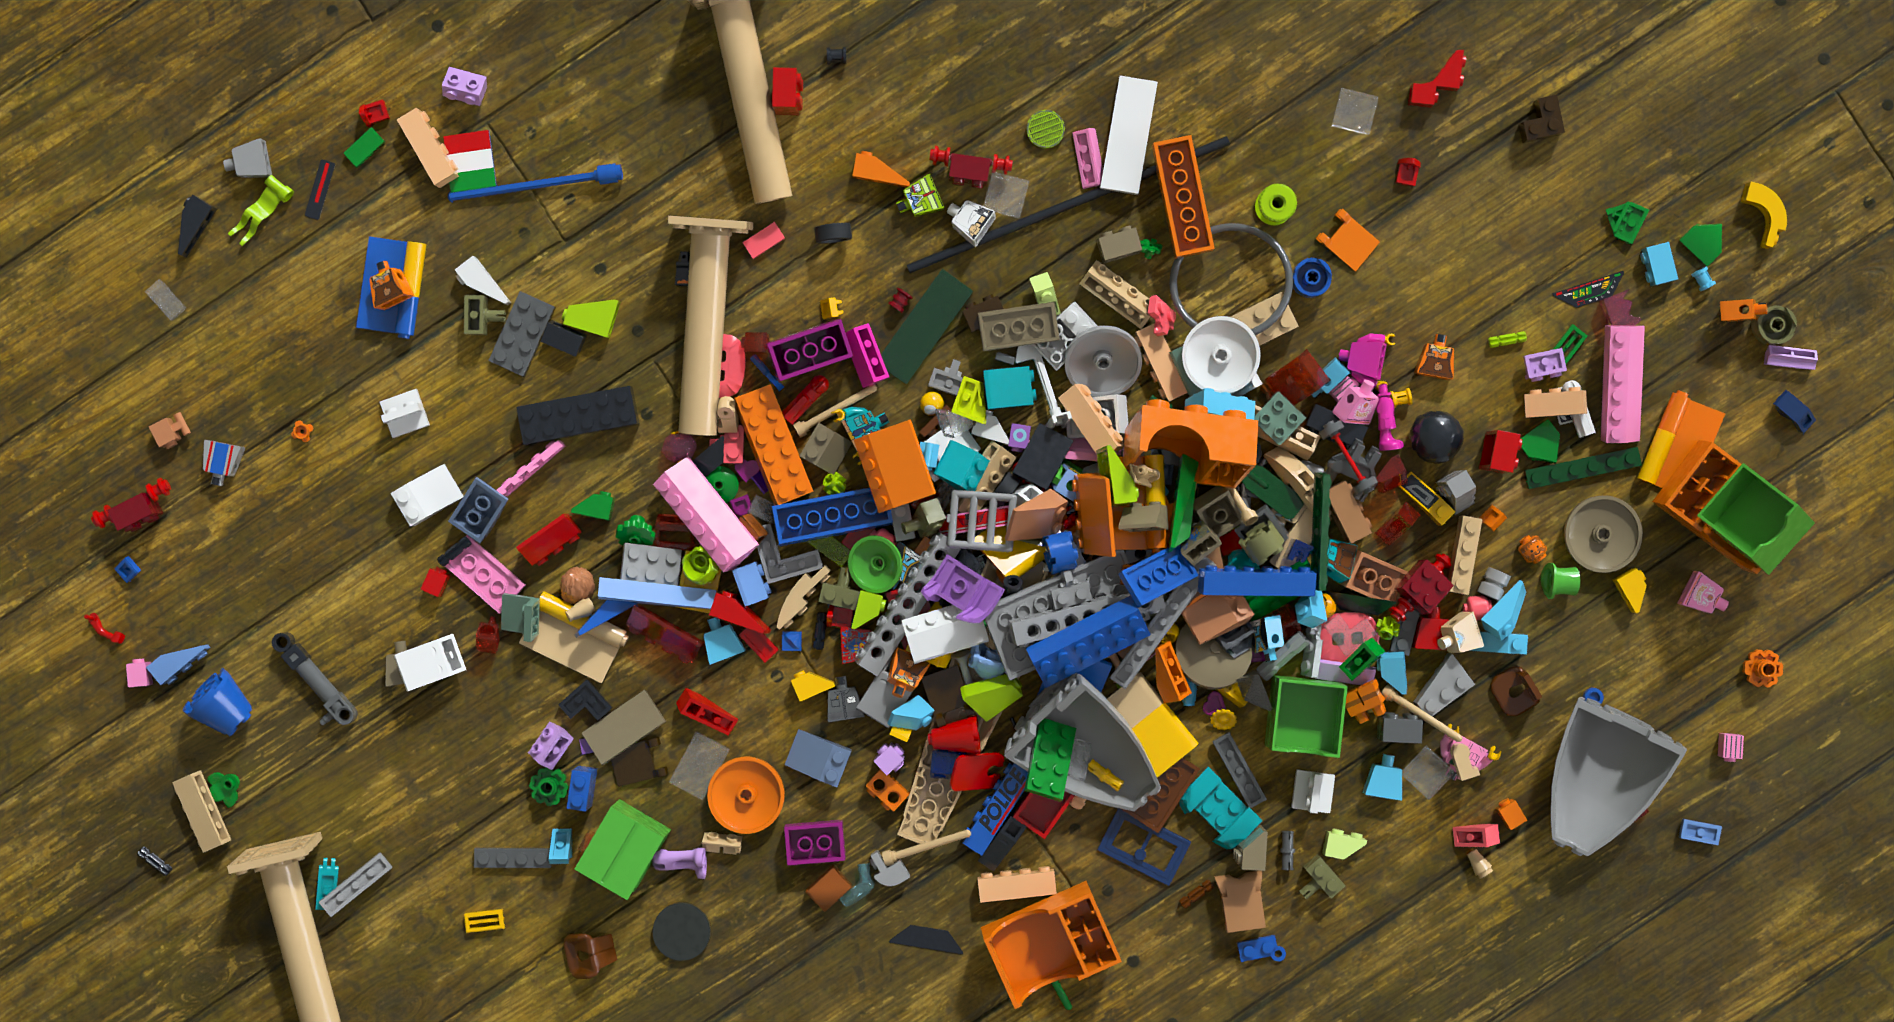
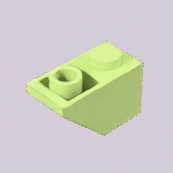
M1048 272L1029 278L1037 304L1054 302L1056 316L1060 315L1061 312L1055 290Z
M1332 829V832H1326L1322 853L1325 856L1345 859L1365 846L1367 840L1362 838L1363 835L1351 832V835L1343 834L1344 831Z

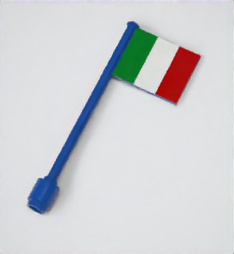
M489 130L443 136L444 145L449 152L447 156L449 160H453L457 165L458 170L456 172L459 177L449 182L450 192L448 193V200L451 203L456 200L592 180L599 181L600 185L623 180L621 164L616 165V163L599 165L597 170L589 173L497 186Z

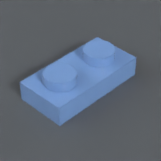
M1682 819L1679 838L1719 845L1722 826Z

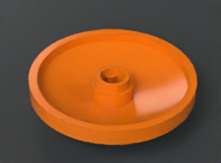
M750 756L733 758L721 765L712 776L707 793L708 805L714 818L726 829L741 834L756 833L770 826L779 816L785 798L784 785L778 772L766 761Z

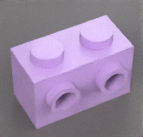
M452 67L448 68L442 84L443 96L451 100L463 101L469 105L480 106L487 89L485 76Z
M549 722L528 753L538 764L552 770L574 738L564 728Z
M892 742L889 745L885 743L877 750L878 755L874 758V762L888 775L892 770L896 772L904 765L903 754L905 751L897 743L895 745Z

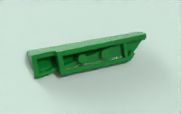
M1182 454L1179 460L1168 552H1172L1174 548L1187 541L1191 534L1196 481L1194 479L1199 462L1186 454Z

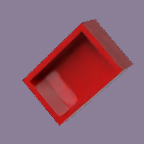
M773 67L772 107L775 114L799 116V110H803V99L800 91H803L801 73H798L797 68Z
M1501 430L1486 431L1479 469L1497 473H1513L1518 466V458L1516 456L1517 451H1520L1522 446L1521 434Z
M1064 791L1063 800L1059 802L1028 792L1013 813V818L1045 839L1075 795Z

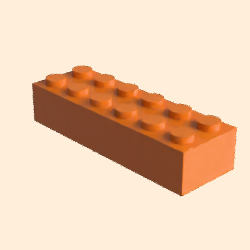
M1188 135L1154 142L1152 150L1175 259L1213 251L1215 248L1192 136Z
M771 384L734 398L739 419L774 506L785 504L814 492Z

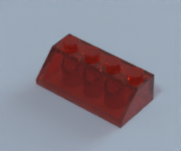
M640 604L633 607L625 624L633 634L638 635L640 633L646 636L645 640L653 645L655 643L660 644L663 651L669 654L674 652L679 655L678 659L686 664L695 661L705 644L703 640Z

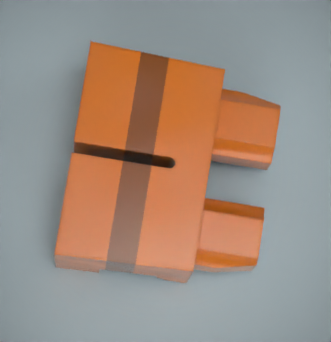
M1376 678L1347 691L1345 707L1351 717L1355 716L1359 724L1370 719L1367 710L1371 708L1376 717L1386 712L1383 703L1385 697L1378 688L1379 684Z

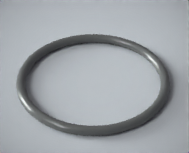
M1239 223L1210 227L1212 235L1224 231H1241L1261 238L1275 250L1283 264L1285 290L1282 300L1275 312L1266 321L1251 329L1256 336L1271 327L1280 318L1289 303L1293 289V272L1289 258L1281 245L1273 237L1256 227ZM1184 257L1174 260L1170 272L1169 286L1171 299L1181 318L1191 328H1194L1199 323L1186 312L1178 295L1177 276Z

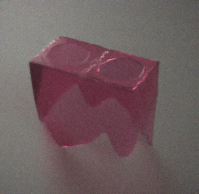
M1629 289L1600 300L1601 307L1602 302L1607 307V314L1603 310L1607 325L1609 320L1611 326H1635L1642 320L1639 317L1629 315L1632 302L1623 299Z

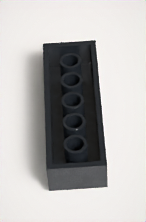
M633 386L516 407L523 445L640 424Z

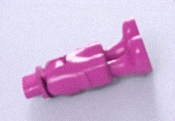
M1387 384L1378 385L1379 394H1377L1379 401L1376 406L1378 430H1380L1379 450L1401 449L1404 447L1403 442L1394 439L1391 434V429L1396 428L1394 402L1390 397L1391 392H1388Z

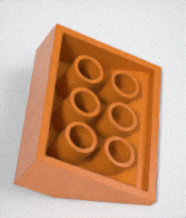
M911 419L854 439L878 513L936 494Z
M1097 472L1074 475L1075 480H1072L1073 492H1076L1074 509L1078 513V518L1075 519L1076 529L1079 530L1080 536L1077 538L1078 549H1081V552L1084 554L1116 557L1109 478Z

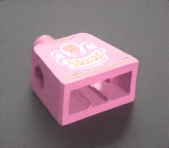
M1364 380L1361 387H1349L1334 408L1333 413L1343 423L1369 425L1379 401L1378 397L1371 392L1374 383Z
M1693 571L1678 604L1702 612L1712 613L1715 608L1725 611L1729 601L1721 598L1724 590L1722 587L1703 573Z

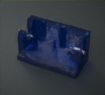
M1291 539L1283 558L1293 561L1297 557L1296 562L1300 561L1303 563L1306 561L1310 550L1313 551L1314 547L1297 539Z

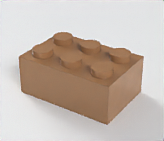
M1340 481L1330 488L1329 498L1331 506L1329 510L1332 511L1331 515L1346 543H1353L1371 534L1370 529L1372 525L1368 518H1364L1362 511H1364L1363 506L1359 500H1355L1353 496L1355 492L1351 483Z

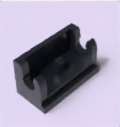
M551 320L547 323L540 342L576 357L580 353L587 335Z

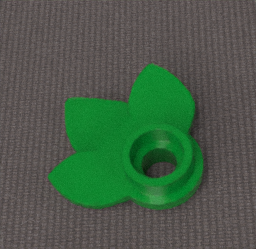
M215 772L207 778L212 785L209 790L215 802L223 800L227 808L232 807L237 802V790L240 785L238 776L234 774L223 775Z

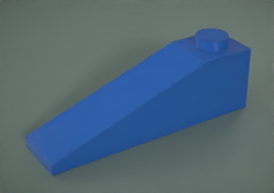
M605 600L575 633V637L583 635L638 603Z

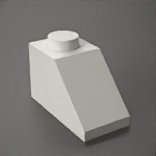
M986 410V425L975 421L971 434L1008 445L1009 439L998 419L992 416L993 412Z

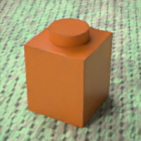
M1504 799L1495 808L1506 827L1510 830L1528 821L1514 799Z

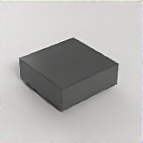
M997 352L995 360L1013 366L1015 357Z

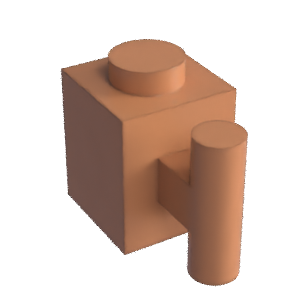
M181 412L173 415L176 420L175 423H173L171 418H164L149 426L159 447L169 449L176 446L177 441L182 439L178 433L179 430L182 431L184 436L191 433Z

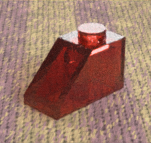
M745 332V337L741 339V348H744L745 353L769 354L766 344L769 342L770 335L765 332Z
M1405 502L1376 530L1375 534L1389 546L1413 526L1420 514L1409 503Z
M1290 604L1272 612L1273 616L1280 615L1285 644L1298 631L1302 632L1300 623H1298L1297 616Z

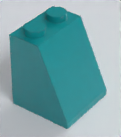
M1029 366L983 371L987 410L1034 405L1033 401L1037 400L1036 390L1032 389L1031 382H1034V372L1029 369Z

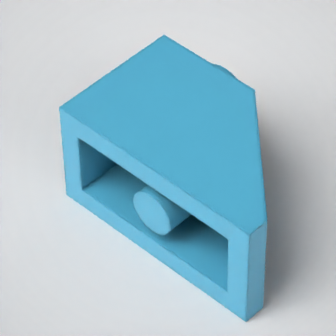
M1315 590V596H1302L1295 604L1298 623L1314 628L1327 621L1322 591Z
M1404 652L1384 653L1380 659H1377V670L1381 671V677L1401 694H1407Z
M917 695L892 711L887 724L892 727L918 730L922 726L926 727L931 723L934 709L922 697Z

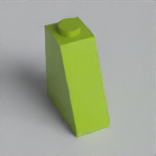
M607 300L569 305L568 309H564L562 315L563 324L610 339L621 302L618 300Z
M1006 674L960 688L963 700L986 722L1023 696L1021 682L1017 678L1009 680Z

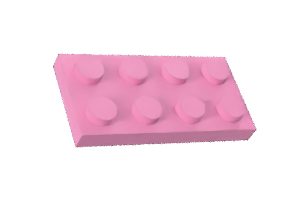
M466 535L465 537L472 544L467 549L464 548V551L456 558L449 560L445 567L501 614L502 595L504 593L518 595L526 584L477 541Z

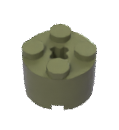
M1777 305L1767 307V314L1757 315L1756 320H1751L1754 337L1764 345H1776L1789 341L1797 327L1794 313L1788 308Z
M1270 520L1267 525L1262 522L1246 533L1247 538L1245 540L1242 538L1239 540L1240 546L1249 559L1257 565L1263 564L1271 554L1276 555L1284 549L1282 546L1284 539Z

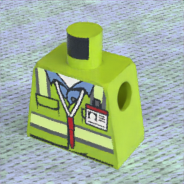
M930 174L904 189L906 199L896 203L900 213L911 209L914 217L944 210V205Z

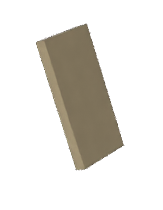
M1054 302L978 313L983 351L1060 340Z
M643 690L582 732V735L600 763L604 765L666 723V720L647 691Z

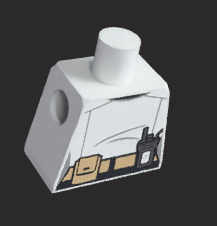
M968 200L964 202L961 208L952 203L947 210V213L954 217L952 220L953 228L975 247L996 219L995 211Z

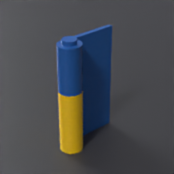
M369 236L356 328L397 333L399 338L409 339L410 335L414 336L426 244ZM381 261H388L390 268L400 269L414 293V297L386 310L374 308L369 281L370 277L379 273L376 264Z

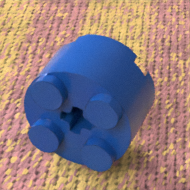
M1304 259L1292 271L1293 289L1302 297H1317L1330 287L1332 279L1331 269L1321 259ZM1308 274H1309V275H1312V274H1313V275L1315 276V277L1313 278L1314 282H1313V281H1310V282L1308 281V278H1309Z
M1071 531L1042 537V547L1046 546L1043 554L1051 574L1073 570L1077 567L1076 560L1079 559L1077 549L1072 546L1073 536Z

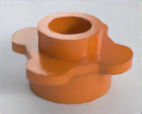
M296 421L291 435L294 439L298 438L302 439L303 442H308L313 426L311 424L306 425L302 421Z

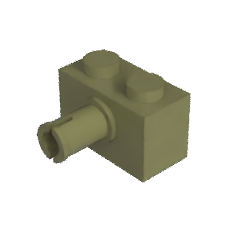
M464 295V334L487 335V323L489 321H506V317L498 316L506 315V310H488V297L484 295Z
M935 498L920 503L912 516V520L901 523L903 533L907 534L917 530L920 538L926 536L931 538L935 534L937 535L946 520L938 499Z
M841 567L837 584L823 583L819 602L856 611L860 591L850 589L851 574L849 569H847L846 576H844L846 568Z
M1318 854L1303 866L1312 876V880L1299 890L1306 900L1318 889H1323L1332 899L1345 887L1344 883Z

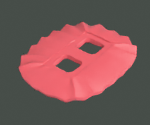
M723 334L722 351L726 352V361L721 362V370L725 371V378L723 381H720L719 398L735 395L742 386L745 373L744 347L739 339L727 334Z
M1356 612L1336 613L1327 618L1326 622L1320 624L1322 625L1320 639L1323 640L1321 659L1344 662L1365 641L1372 637L1379 644L1380 636L1376 632V623L1367 614ZM1362 632L1363 642L1361 644H1352L1351 633ZM1333 633L1343 634L1342 645L1332 644Z

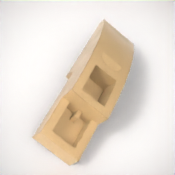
M1276 447L1264 454V458L1283 483L1286 485L1290 484L1311 513H1313L1314 474L1294 455L1281 447Z
M826 565L812 578L808 573H805L792 588L778 618L777 628L779 630L782 627L785 629L794 622L791 618L796 614L800 616L808 609L805 606L808 601L804 596L809 597L816 590L814 586L818 582L823 584L830 577L828 573L831 570Z

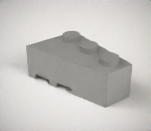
M1467 470L1454 471L1435 482L1438 486L1436 487L1438 494L1441 498L1444 496L1448 505L1455 511L1454 515L1475 504L1474 494H1476V486Z
M1449 652L1413 701L1418 708L1430 716L1435 715L1475 685L1454 655Z

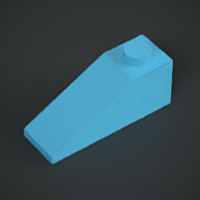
M1519 580L1481 619L1484 629L1501 641L1506 636H1509L1515 628L1526 595L1523 581Z
M1480 632L1484 646L1470 650L1527 654L1528 635L1511 633L1501 641L1489 632Z

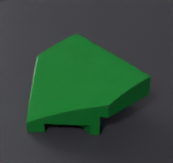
M1629 201L1614 208L1606 209L1605 211L1614 237L1629 245H1633L1649 213V209Z
M1722 223L1694 225L1680 238V241L1707 267L1722 253Z
M1547 419L1521 438V449L1528 458H1532V461H1548L1557 464L1560 433Z

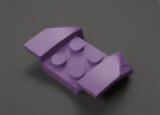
M947 554L932 579L922 588L921 593L927 601L938 602L943 598L961 609L963 612L958 614L956 619L969 623H980L993 611L1005 589Z

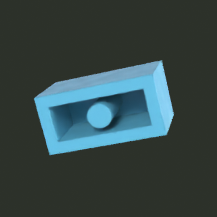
M1669 242L1642 249L1641 261L1646 265L1647 272H1645V276L1651 286L1678 279Z

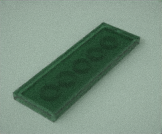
M942 269L882 352L881 356L887 371L907 385L971 296L973 290Z

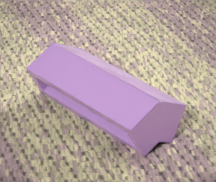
M1773 345L1768 346L1764 358L1765 365L1815 370L1818 361L1816 350Z

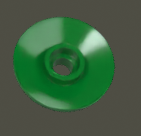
M718 466L705 477L725 503L730 502L736 496L739 489V481L731 469ZM718 481L722 482L723 484L722 488L720 489L716 488V483Z

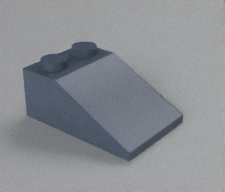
M476 477L448 522L481 543L494 527L508 498Z
M798 729L785 765L819 781L838 787L852 749Z

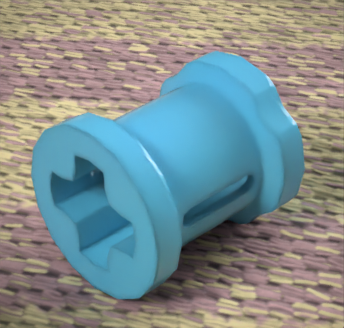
M1707 266L1691 274L1698 282L1700 291L1716 284L1708 274Z

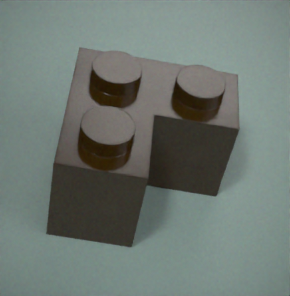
M1557 95L1535 100L1533 104L1537 119L1523 121L1519 124L1522 143L1555 137L1565 133Z

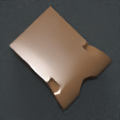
M1262 871L1246 872L1238 878L1229 874L1214 876L1221 894L1224 926L1227 933L1266 928L1260 891Z

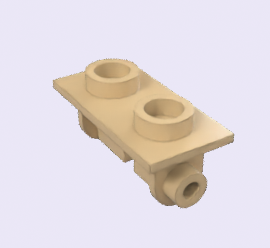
M1129 464L1131 468L1130 476L1137 484L1151 488V482L1160 478V472L1157 469H1151L1146 465L1137 466Z
M704 832L702 848H705L706 852L719 853L720 847H723V853L736 855L741 853L743 836Z

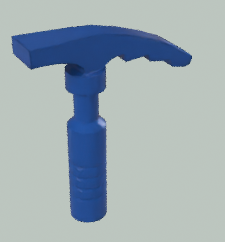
M756 354L750 358L778 391L785 387L770 373V370Z

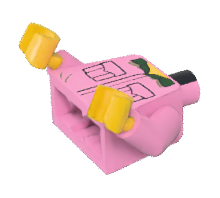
M1457 726V729L1454 730V731L1457 732L1458 734H1459V726ZM1445 734L1440 741L1442 761L1450 764L1445 775L1453 780L1457 778L1450 753L1453 744L1463 743L1468 746L1472 767H1478L1479 771L1488 766L1493 760H1498L1501 756V751L1498 754L1493 753L1496 747L1492 746L1489 753H1487V749L1463 736L1462 741L1457 742Z

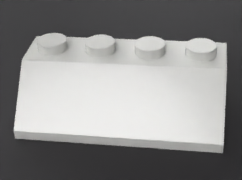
M954 605L901 620L914 664L989 642L984 621L969 623L956 619L957 615L963 611Z

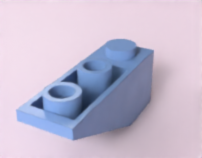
M202 645L160 655L146 668L160 685H170L178 679L176 675L181 671L183 673L188 671L193 666L191 664L196 659L199 661L207 655L206 651L210 646Z

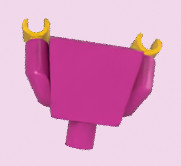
M1370 333L1359 338L1357 342H1352L1350 351L1341 349L1339 361L1348 362L1347 369L1351 371L1352 376L1360 384L1364 380H1369L1374 383L1373 388L1379 392L1378 385L1382 383L1387 384L1385 381L1377 382V380L1381 379L1386 346L1395 344L1390 343L1388 340L1389 337H1395L1394 334L1385 336L1383 334Z

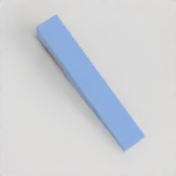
M601 577L598 590V599L711 609L716 595V590Z

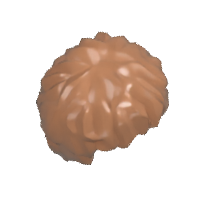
M573 567L562 575L560 589L563 601L575 605L583 598H590L591 600L595 590L593 575L587 569Z

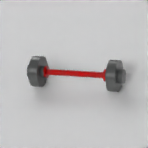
M1332 420L1323 426L1324 429L1319 432L1323 440L1328 437L1335 439L1359 479L1357 480L1358 485L1353 488L1355 494L1359 495L1363 492L1366 495L1373 491V486L1378 483L1375 476L1369 479L1366 476H1362L1339 438V431L1345 427L1342 421L1339 420L1334 423Z

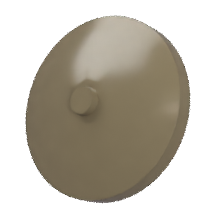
M1594 496L1583 500L1570 512L1564 526V542L1570 556L1580 566L1594 572H1613L1625 567L1635 558L1642 543V525L1637 513L1629 504L1613 496Z
M1186 623L1176 640L1175 654L1185 677L1192 683L1206 689H1223L1235 684L1244 676L1251 663L1252 648L1233 658L1222 649L1215 638L1199 645Z

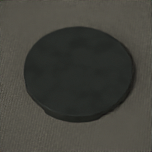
M678 902L665 907L656 917L653 925V939L657 948L662 954L673 960L684 961L698 956L705 949L710 939L711 928L707 916L698 907L686 902Z

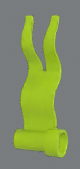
M270 175L265 180L267 187L258 201L244 211L238 225L228 233L230 236L243 229L249 219L253 217L248 233L239 243L241 246L254 236L260 222L274 212L280 201L287 202L294 194V191L289 186H284L273 175Z

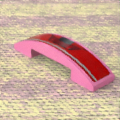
M1009 506L997 507L995 528L1007 526ZM989 509L977 510L976 530L987 529ZM969 512L957 514L956 534L968 532ZM945 516L946 520L939 531L947 536L949 522H947V516Z

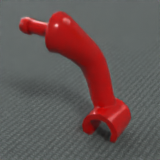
M96 613L84 615V618L88 619L98 635L114 643H123L126 635L115 631L114 634L108 632L103 628L100 618Z

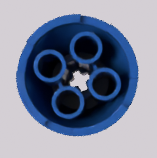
M221 668L220 674L213 673L195 691L192 697L193 701L191 703L188 701L182 711L188 717L230 737L237 730L236 726L240 722L245 723L250 718L252 706L232 676L224 668Z

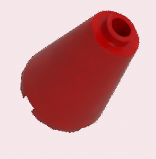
M970 716L931 729V733L928 734L929 745H932L933 749L980 754L981 747L977 716Z

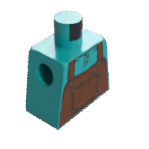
M1330 539L1327 551L1329 558L1327 576L1338 583L1349 580L1358 546Z

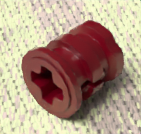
M897 287L898 292L892 296L893 299L888 304L902 313L904 311L903 307L908 305L907 301L913 299V297Z

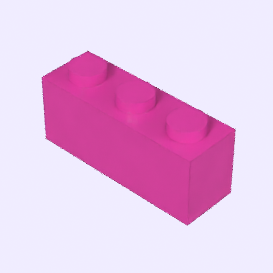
M869 323L845 332L853 354L851 358L862 387L864 388L889 378Z

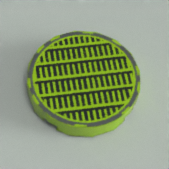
M1038 111L1028 121L1027 136L1031 143L1043 149L1053 148L1060 143L1064 136V122L1054 111Z

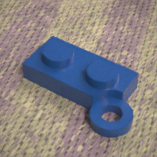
M1275 935L1237 942L1241 962L1269 956L1275 961H1282L1286 956L1285 949L1277 946ZM1280 950L1282 952L1281 956L1276 957L1275 951Z

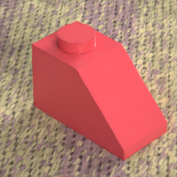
M1498 824L1453 827L1455 847H1489L1500 843Z

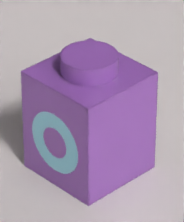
M1011 424L1008 447H1012L1011 451L1023 452V449L1027 447L1031 426Z

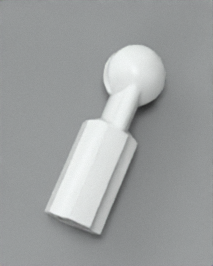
M1571 380L1563 385L1562 392L1569 391L1570 387H1580L1581 389V386L1578 382ZM1588 408L1587 414L1571 415L1579 438L1595 433Z

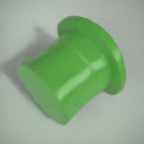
M1554 563L1546 564L1541 573V585L1544 594L1548 599H1553L1557 594L1577 595L1580 588L1578 569L1576 567L1559 568Z

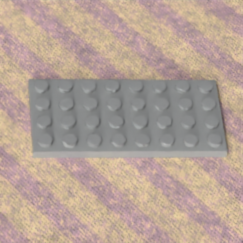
M1115 550L1116 557L1099 556L1078 565L1073 570H1069L1072 572L1073 580L1077 579L1078 582L1087 580L1092 599L1127 590L1125 585L1119 584L1120 577L1118 575L1121 572V566L1129 563L1124 550ZM1061 573L1000 599L993 611L984 619L1009 680L1015 679L1036 668L1026 650L1027 647L1020 648L1012 643L1008 620L1054 609L1049 590L1060 587V583L1063 582ZM1090 611L1085 612L1083 619L1091 616ZM1148 612L1142 613L1144 621L1151 619ZM1068 616L1065 619V625L1072 623V616ZM1049 621L1046 624V629L1051 630L1054 622ZM1035 626L1028 628V635H1032L1035 632ZM1038 641L1030 642V644L1033 645Z

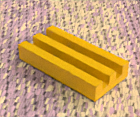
M503 909L464 914L466 933L505 928ZM499 915V917L469 920V917ZM499 921V925L470 928V924Z

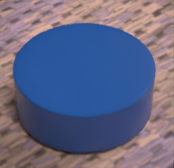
M1588 688L1583 694L1584 701L1589 698L1602 704L1604 699L1603 693L1597 688Z

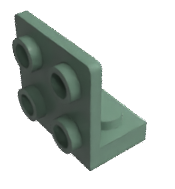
M1279 391L1254 416V420H1258V426L1278 445H1281L1306 419Z
M504 593L502 595L501 629L524 634L523 641L532 642L539 634L540 598Z

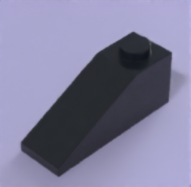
M195 195L186 199L183 205L184 209L182 210L178 254L184 257L189 255L217 208Z

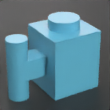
M920 442V448L928 471H932V467L936 468L940 445Z

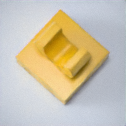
M836 297L820 301L823 320L838 317V315L844 313L843 310H837V304L842 303L841 300H836Z

